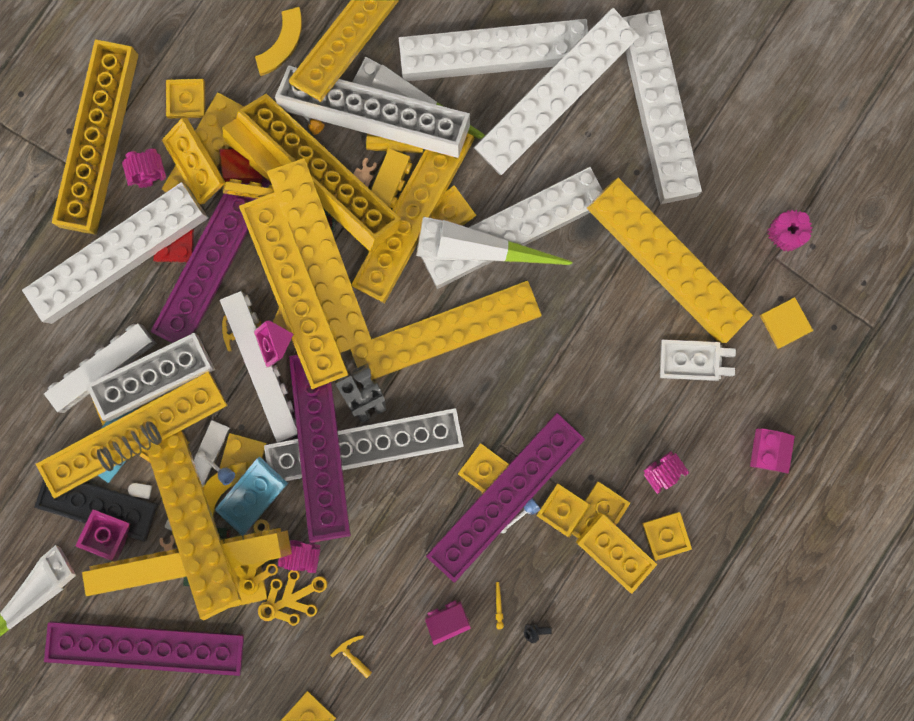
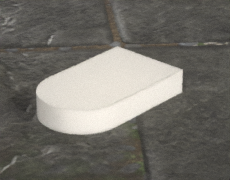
M133 483L129 486L128 492L131 496L150 499L152 485Z

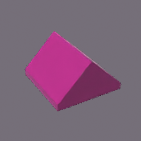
M265 321L254 331L267 368L283 358L293 336V333L271 321Z

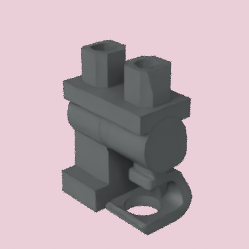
M368 363L353 370V376L349 371V375L335 380L337 388L354 417L357 415L361 422L371 418L368 409L372 407L375 408L377 414L387 410L384 395L377 381L371 380V370ZM354 378L364 386L359 389Z

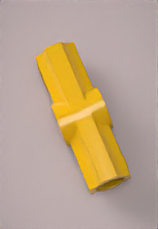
M367 133V150L387 152L390 148L402 154L403 152L423 153V148Z

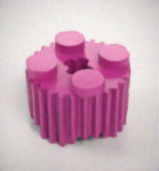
M148 149L145 153L129 152L126 154V159L122 162L128 186L136 184L139 188L151 187L154 181L158 179L163 181L166 178L161 156L157 153L156 149Z
M797 210L783 212L770 224L771 227L768 229L770 231L768 235L770 236L768 238L771 239V242L774 241L773 244H776L777 248L780 247V249H783V251L787 250V252L803 246L809 241L810 234L812 233L811 229H813V227H810L812 223H809V216L805 212L801 213V211L797 212Z
M672 451L662 456L660 463L653 462L643 470L645 478L657 494L662 491V487L666 490L676 484L681 474L686 476L690 473L676 453L673 454Z
M289 540L292 554L279 558L278 566L293 571L307 570L308 573H316L321 550L320 545Z

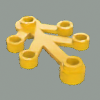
M261 519L255 522L254 531L256 533L261 532L263 535V531L258 529L259 524L263 523L265 525L263 531L270 530V524L268 521ZM267 561L247 564L249 566L247 574L241 566L232 568L241 580L239 583L241 593L249 596L257 592L260 582L278 573V566L276 564H269L266 570L255 576L257 568ZM270 566H274L276 568V571L273 574L269 572ZM247 582L252 583L251 589H246L245 584Z
M291 570L288 573V582L283 597L276 603V596L278 590L283 586V581L280 578L273 579L270 584L271 590L267 601L263 602L258 608L259 617L264 621H271L277 618L295 626L300 622V615L297 613L290 615L279 611V609L288 607L304 612L310 617L314 616L318 611L315 604L306 605L297 602V600L314 591L318 593L323 592L328 586L327 579L323 576H317L313 579L312 584L292 594L295 583L300 578V572L298 570ZM292 572L297 573L296 579L291 577ZM318 580L323 581V587L317 586ZM274 581H278L280 583L279 588L274 587ZM269 607L271 614H266L265 608ZM309 607H313L315 609V612L313 614L308 612ZM292 616L297 617L298 620L296 623H293L291 621Z

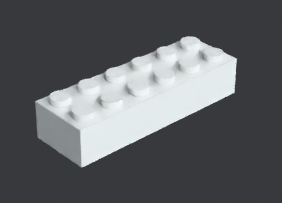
M193 333L87 384L86 387L102 420L111 421L177 389L206 372L214 371L215 368L199 335Z

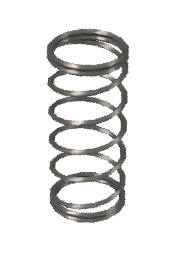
M147 421L145 423L146 429L140 425L142 432L148 438L149 448L142 446L135 432L131 431L133 438L139 444L140 453H135L127 439L122 436L124 444L130 450L131 457L129 459L124 457L117 443L112 441L115 450L121 456V464L114 462L109 450L103 446V449L97 450V457L102 466L107 471H112L114 464L122 465L123 458L130 461L132 453L140 455L141 447L149 450L151 442L156 445L162 442L161 435L152 422ZM150 427L154 430L157 438L152 433ZM101 453L106 457L110 468L104 462Z

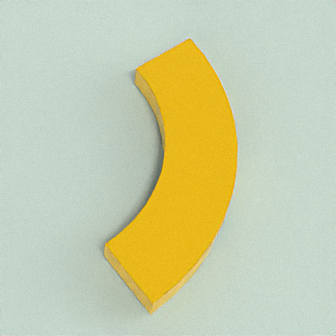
M300 7L282 11V30L277 41L266 52L255 56L260 76L266 75L282 66V63L289 56L291 57L295 51L302 31Z
M247 461L225 467L235 473V478L230 484H222L218 479L217 472L203 486L213 519L218 499L227 489L234 486L248 470Z

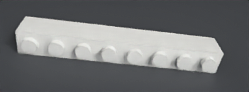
M240 291L220 299L277 443L297 436L296 419L293 414L295 408L292 401L287 400L285 394L288 391L285 384L279 380L278 376H281L277 365L266 367L254 331L258 328L257 323H259V319L255 312L252 313L250 308L252 302L249 295H245V293Z

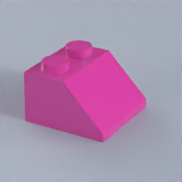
M763 428L756 429L750 467L789 474L795 436Z
M93 509L75 546L113 562L117 561L125 545L130 523Z
M451 601L445 605L446 608L440 611L436 608L427 613L428 616L425 617V622L434 645L471 629L470 621L461 601Z

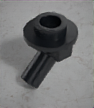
M532 623L527 624L524 628L526 640L533 644L539 640V635L552 634L551 626L538 627L537 624Z

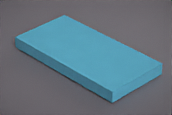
M258 457L215 508V511L243 536L288 483L261 457Z

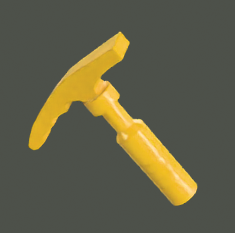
M224 315L222 333L227 350L230 352L232 351L230 340L236 339L233 333H230V335L227 333V317ZM259 321V323H257V326H258V327H260V326L262 325V324H261V321Z
M364 635L355 636L345 641L330 655L333 658L339 652H343V655L347 656L351 663L366 678L372 673L347 648L353 641L356 642L363 639Z

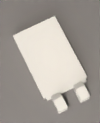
M661 340L660 378L719 381L721 376H735V368L721 367L722 357L736 356V349L722 348L720 342Z

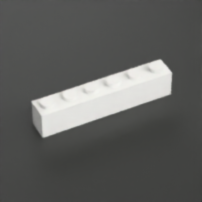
M138 323L130 325L123 335L114 337L110 341L111 344L98 349L94 353L95 356L82 361L79 364L80 367L75 371L67 372L63 376L64 379L59 383L51 384L44 395L55 410L65 413L90 394L86 387L87 384L130 364L157 344L145 327Z

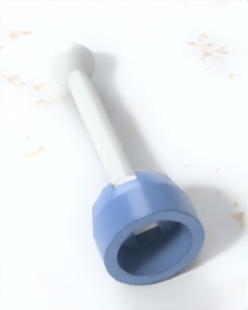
M203 451L197 453L198 458L205 460L218 471V479L222 484L228 485L233 481L235 473L231 469H220L205 456Z
M531 498L524 506V511L511 520L500 533H506L507 529L525 514L533 515L540 511L541 508L535 500Z

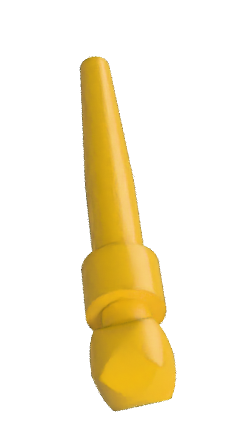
M496 582V628L502 629L504 623L502 622L499 582Z

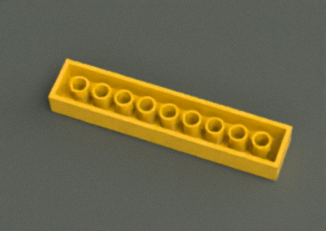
M96 39L94 41L52 219V224L60 228L97 235L138 60V53L132 46Z
M264 94L238 110L237 118L282 166L305 158L323 208L370 252L397 231L401 218L269 95Z
M619 178L613 180L588 205L587 209L717 342L727 343L753 316Z
M281 528L263 531V535L261 532L243 535V537L237 536L224 539V541L223 539L221 540L230 568L282 558L292 554L288 530L281 532ZM178 548L89 566V571L82 572L86 596L186 577Z

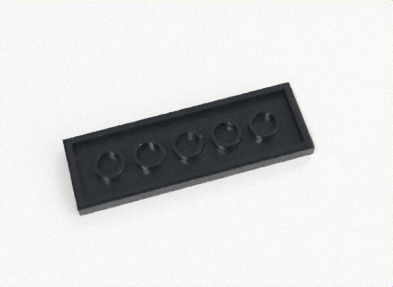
M43 479L34 508L82 523L87 522L94 509L130 523L127 536L145 542L158 504L89 482H85L61 496L53 498Z

